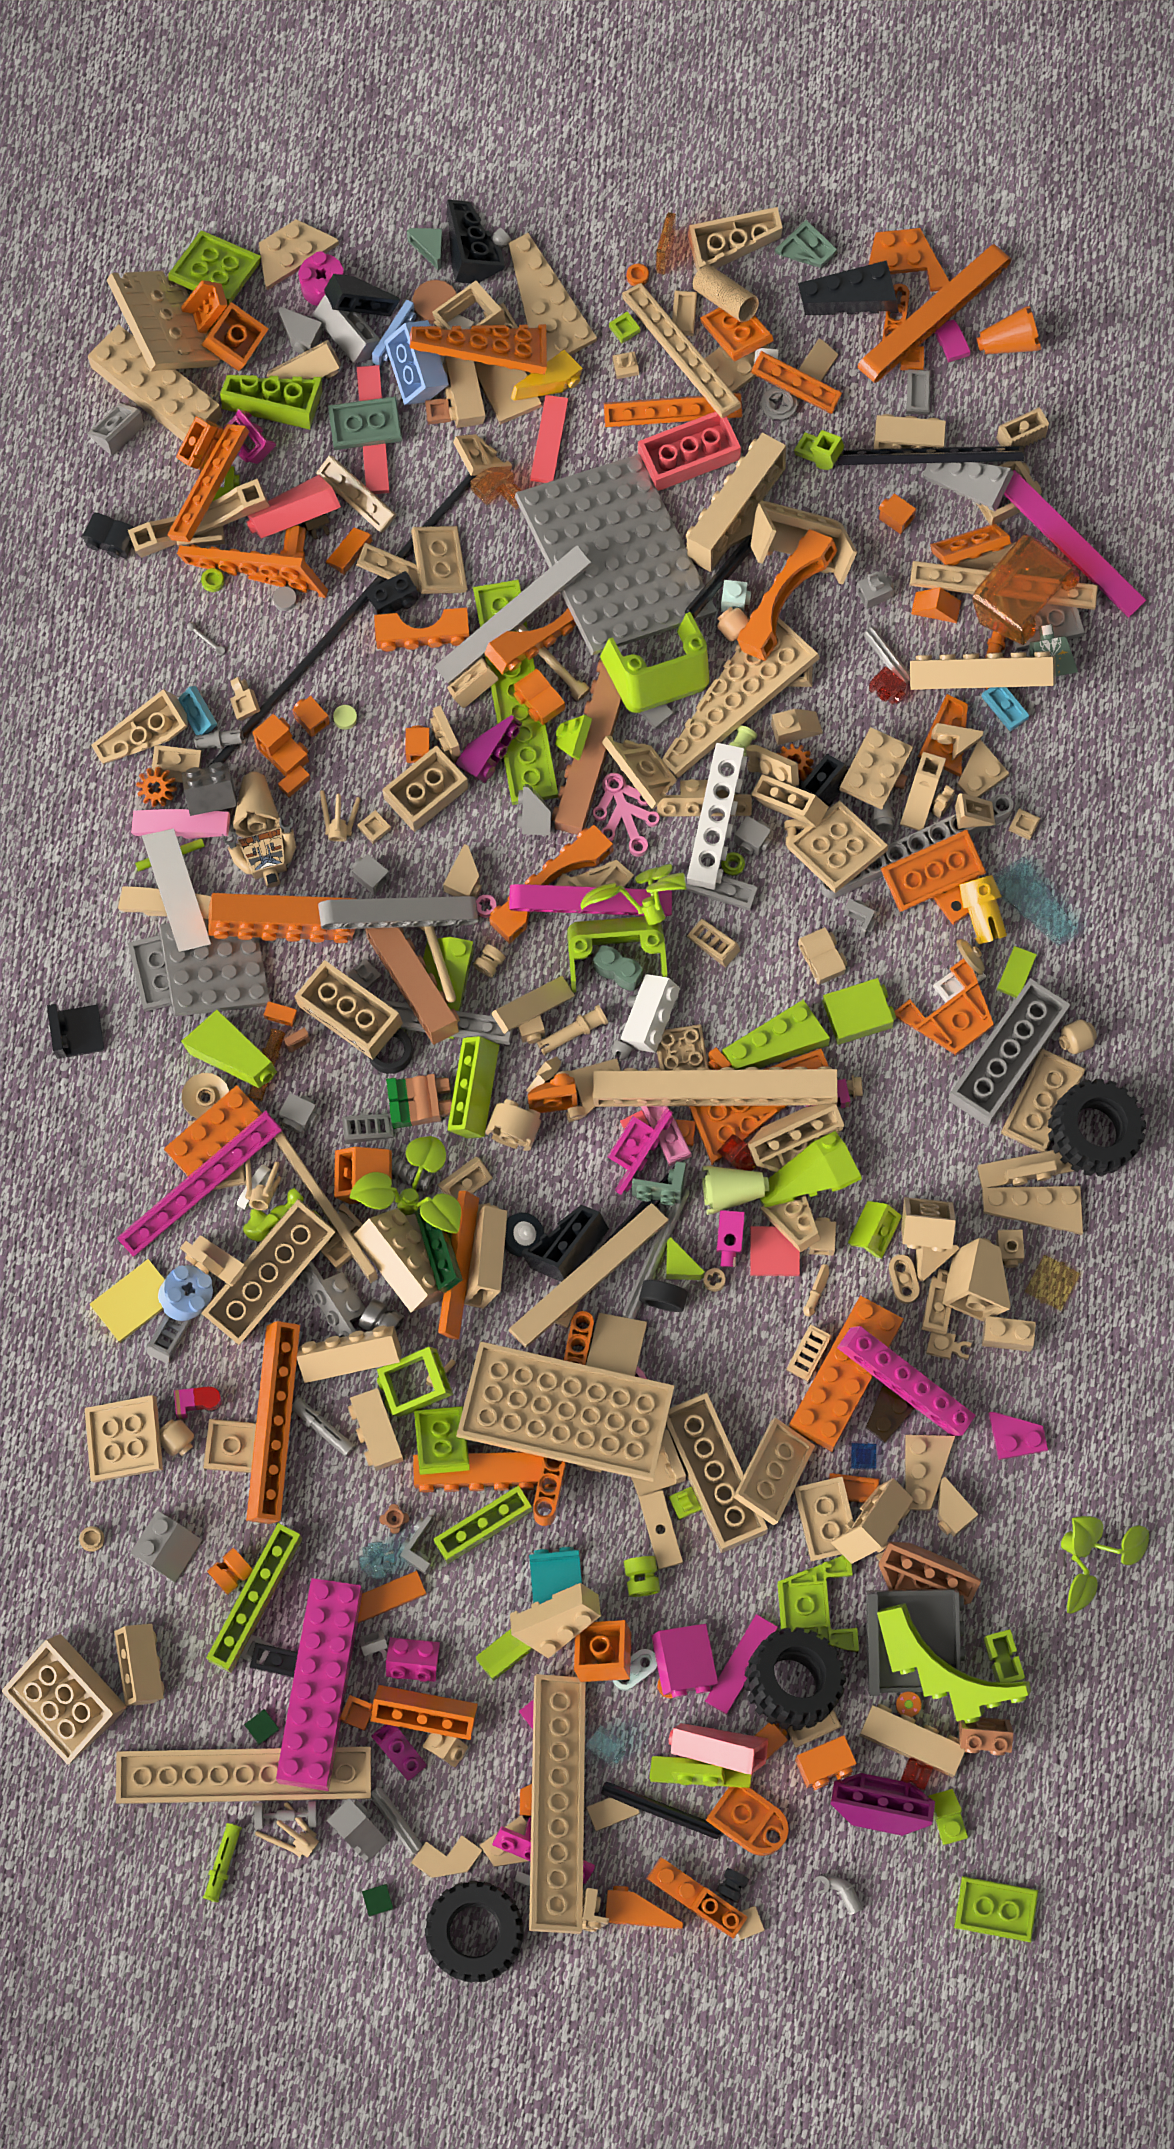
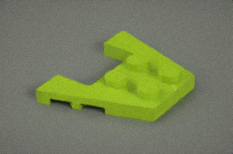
M844 1555L777 1582L781 1629L789 1627L791 1632L796 1627L804 1628L806 1633H809L810 1630L818 1633V1638L823 1639L825 1637L830 1641L829 1646L859 1652L857 1628L832 1630L830 1626L827 1579L853 1576L852 1564Z

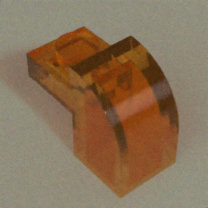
M491 467L482 471L471 480V491L486 506L501 494L515 509L519 508L515 495L521 489L516 484H513L514 475L508 469Z

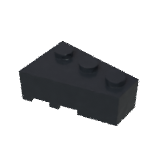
M582 1204L558 1222V1227L550 1234L544 1233L539 1237L541 1241L531 1249L525 1248L521 1252L531 1269L562 1282L587 1260L609 1228L599 1211Z

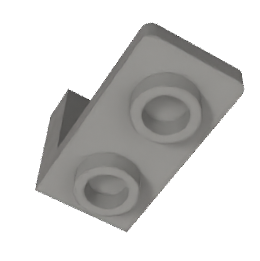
M429 1514L425 1519L423 1517L419 1519L414 1527L416 1533L411 1540L407 1538L399 1549L402 1552L400 1554L401 1559L424 1575H427L431 1569V1564L428 1563L430 1558L418 1550L416 1553L412 1551L434 1521L433 1517Z

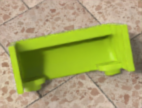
M691 612L685 614L677 630L683 642L686 655L647 667L643 658L638 655L631 654L623 657L614 638L608 639L600 658L624 705L629 711L640 713L703 692L710 682L707 643Z
M645 916L577 921L572 923L567 929L571 990L573 993L576 992L574 960L587 958L592 952L593 945L640 942L645 952L650 954L660 953L661 976H668L665 940L661 922L648 925Z

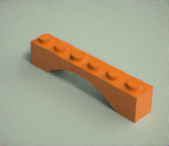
M809 529L806 535L800 539L795 552L788 557L785 567L775 577L774 584L764 594L758 608L752 612L745 628L739 632L737 641L742 652L763 661L767 660L778 643L776 630L780 610L796 587L812 575L827 568L837 553L833 538Z
M567 608L559 618L542 628L532 631L504 632L489 642L484 654L501 674L508 670L512 672L526 658L529 660L534 658L542 647L548 648L556 642L559 636H566L572 632L576 622L569 608Z
M595 825L589 829L584 828L578 834V839L575 842L566 844L561 849L560 855L554 860H548L543 865V870L537 875H531L526 880L525 885H549L560 877L562 873L566 874L570 871L586 867H596L613 852V843ZM508 897V901L503 906L498 905L491 911L489 920L490 925L510 944L527 929L530 912L509 910Z

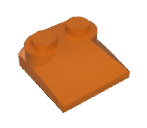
M561 1073L555 1075V1078L550 1082L536 1086L528 1093L529 1109L539 1113L563 1111L577 1106L575 1079L569 1076V1074Z

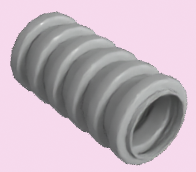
M397 1155L392 1159V1175H395V1179L401 1178L402 1182L405 1183L407 1181L412 1186L420 1166L415 1167L407 1163L406 1159L401 1160L400 1156ZM423 1169L417 1189L422 1188L423 1192L428 1191L433 1183L434 1173H428L426 1169Z

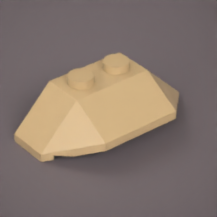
M835 1103L805 1107L762 1127L747 1144L757 1166L777 1172L814 1141L834 1131L839 1135V1132L844 1127V1123Z

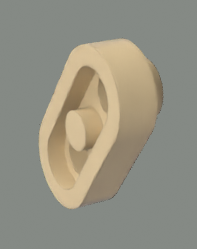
M896 1255L891 1259L888 1266L894 1294L899 1302L911 1304L916 1301L920 1292L914 1265L908 1256ZM903 1265L905 1271L898 1272L896 1266ZM904 1288H908L911 1290V1294L909 1296H905L902 1293V1290Z

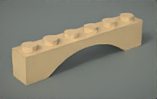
M255 479L237 486L227 494L212 501L193 537L270 507L259 480ZM177 516L150 521L128 530L135 551L141 558L177 544V541L171 540L167 535Z

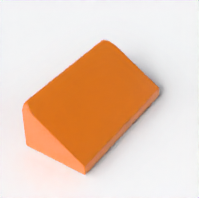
M354 527L326 560V563L345 575L359 558L364 544L372 542V535Z

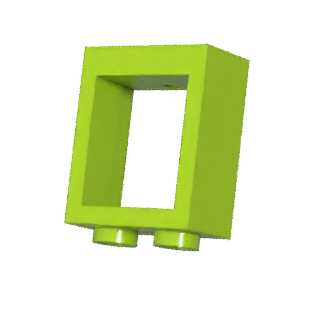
M424 1348L401 1358L399 1363L385 1365L376 1369L379 1375L377 1383L380 1389L384 1390L387 1398L385 1400L386 1408L394 1416H405L415 1410L454 1395L436 1348ZM424 1359L435 1391L400 1405L389 1374Z

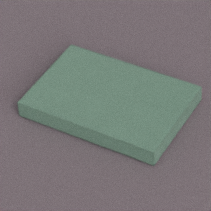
M396 396L328 405L334 450L402 441Z

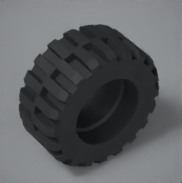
M1089 1079L1082 1081L1079 1085L1071 1087L1057 1101V1104L1050 1113L1052 1117L1048 1120V1128L1052 1130L1048 1133L1049 1141H1054L1055 1143L1052 1149L1055 1154L1058 1152L1061 1154L1062 1158L1060 1160L1064 1164L1069 1162L1072 1165L1071 1169L1076 1172L1080 1169L1084 1170V1175L1092 1176L1096 1172L1097 1176H1104L1108 1172L1113 1173L1119 1170L1141 1149L1140 1145L1145 1139V1134L1142 1132L1146 1129V1121L1141 1120V1117L1144 1115L1142 1107H1137L1136 1103L1138 1100L1135 1096L1130 1097L1127 1094L1128 1089L1124 1086L1121 1088L1116 1087L1117 1083L1109 1080L1106 1084L1103 1079H1095L1092 1083ZM1082 1109H1097L1111 1119L1116 1132L1113 1145L1109 1147L1096 1146L1084 1138L1078 1126V1114Z
M788 1627L781 1629L779 1633H771L754 1651L745 1669L744 1676L747 1679L744 1682L746 1691H750L747 1697L750 1704L755 1703L757 1706L755 1711L758 1715L764 1714L768 1717L766 1721L772 1725L774 1722L779 1723V1728L787 1730L789 1726H792V1729L797 1731L802 1730L804 1726L808 1729L814 1727L830 1714L843 1696L845 1690L843 1685L846 1683V1674L841 1673L845 1668L843 1660L837 1659L839 1655L835 1647L831 1649L828 1645L830 1641L825 1637L823 1639L818 1638L817 1632L810 1630L809 1633H806L804 1628L796 1627L791 1632V1629ZM791 1660L805 1666L814 1678L815 1693L810 1697L804 1698L788 1694L780 1687L774 1673L775 1664L779 1661Z
M485 1881L460 1882L455 1884L454 1887L446 1889L434 1901L426 1918V1945L432 1959L448 1975L464 1982H486L502 1975L518 1958L524 1939L523 1920L516 1903L500 1887ZM469 1907H481L488 1910L496 1918L499 1926V1936L495 1946L488 1953L477 1957L467 1956L459 1952L453 1945L450 1936L451 1924L459 1912Z

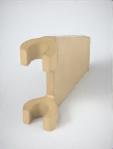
M617 1058L555 1074L566 1073L575 1079L576 1090L582 1106L567 1109L566 1116L569 1123L585 1117L595 1108L593 1100L594 1071H599L602 1068L621 1071Z

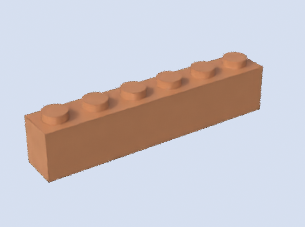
M403 927L365 928L368 941L432 1044L435 1045L458 1033L457 1023L460 1022L457 1012L454 1008L450 1010L447 1004L449 1002L446 999L445 993L443 991L439 992L436 988L437 982L432 973L428 974L426 972V964L421 955L416 956L414 953L415 947L409 937L405 938L402 934L404 933Z

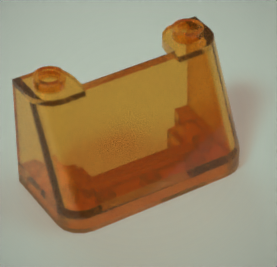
M1028 534L1023 535L975 590L973 604L979 623L1019 644L1025 645L1035 635L1037 630L1034 617L1060 587L1062 590L1070 591L1077 586L1080 580L1078 571L1036 538Z

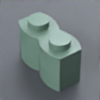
M602 945L593 958L594 970L604 978L614 979L616 984L625 990L634 991L643 978V969L640 964L633 959L622 957L612 947Z

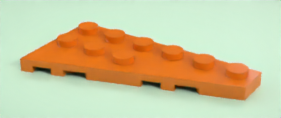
M193 544L189 546L179 545L177 554L186 564L205 569H216V567H219V569L230 575L236 576L237 572L249 575L248 579L279 587L289 584V586L297 589L299 592L307 593L309 589L317 591L319 597L326 598L327 587L305 562V559L300 556L292 555L291 557H286L277 553L267 555L257 551L247 553L237 549H230L228 551L217 547L201 548Z

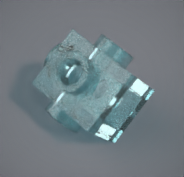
M380 1541L368 1543L367 1547H362L363 1555L359 1556L361 1571L365 1570L367 1576H372V1579L386 1578L387 1573H392L391 1566L396 1565L394 1550L389 1551L387 1543L383 1544ZM376 1558L383 1560L382 1565L375 1566L373 1562Z

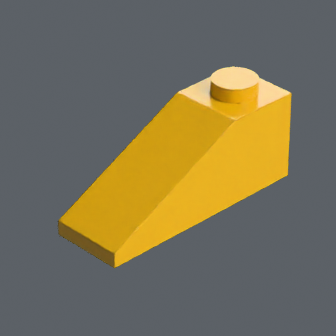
M562 350L547 361L545 375L531 373L514 386L511 398L516 401L562 393L569 387L572 389L580 382L583 368L565 350Z

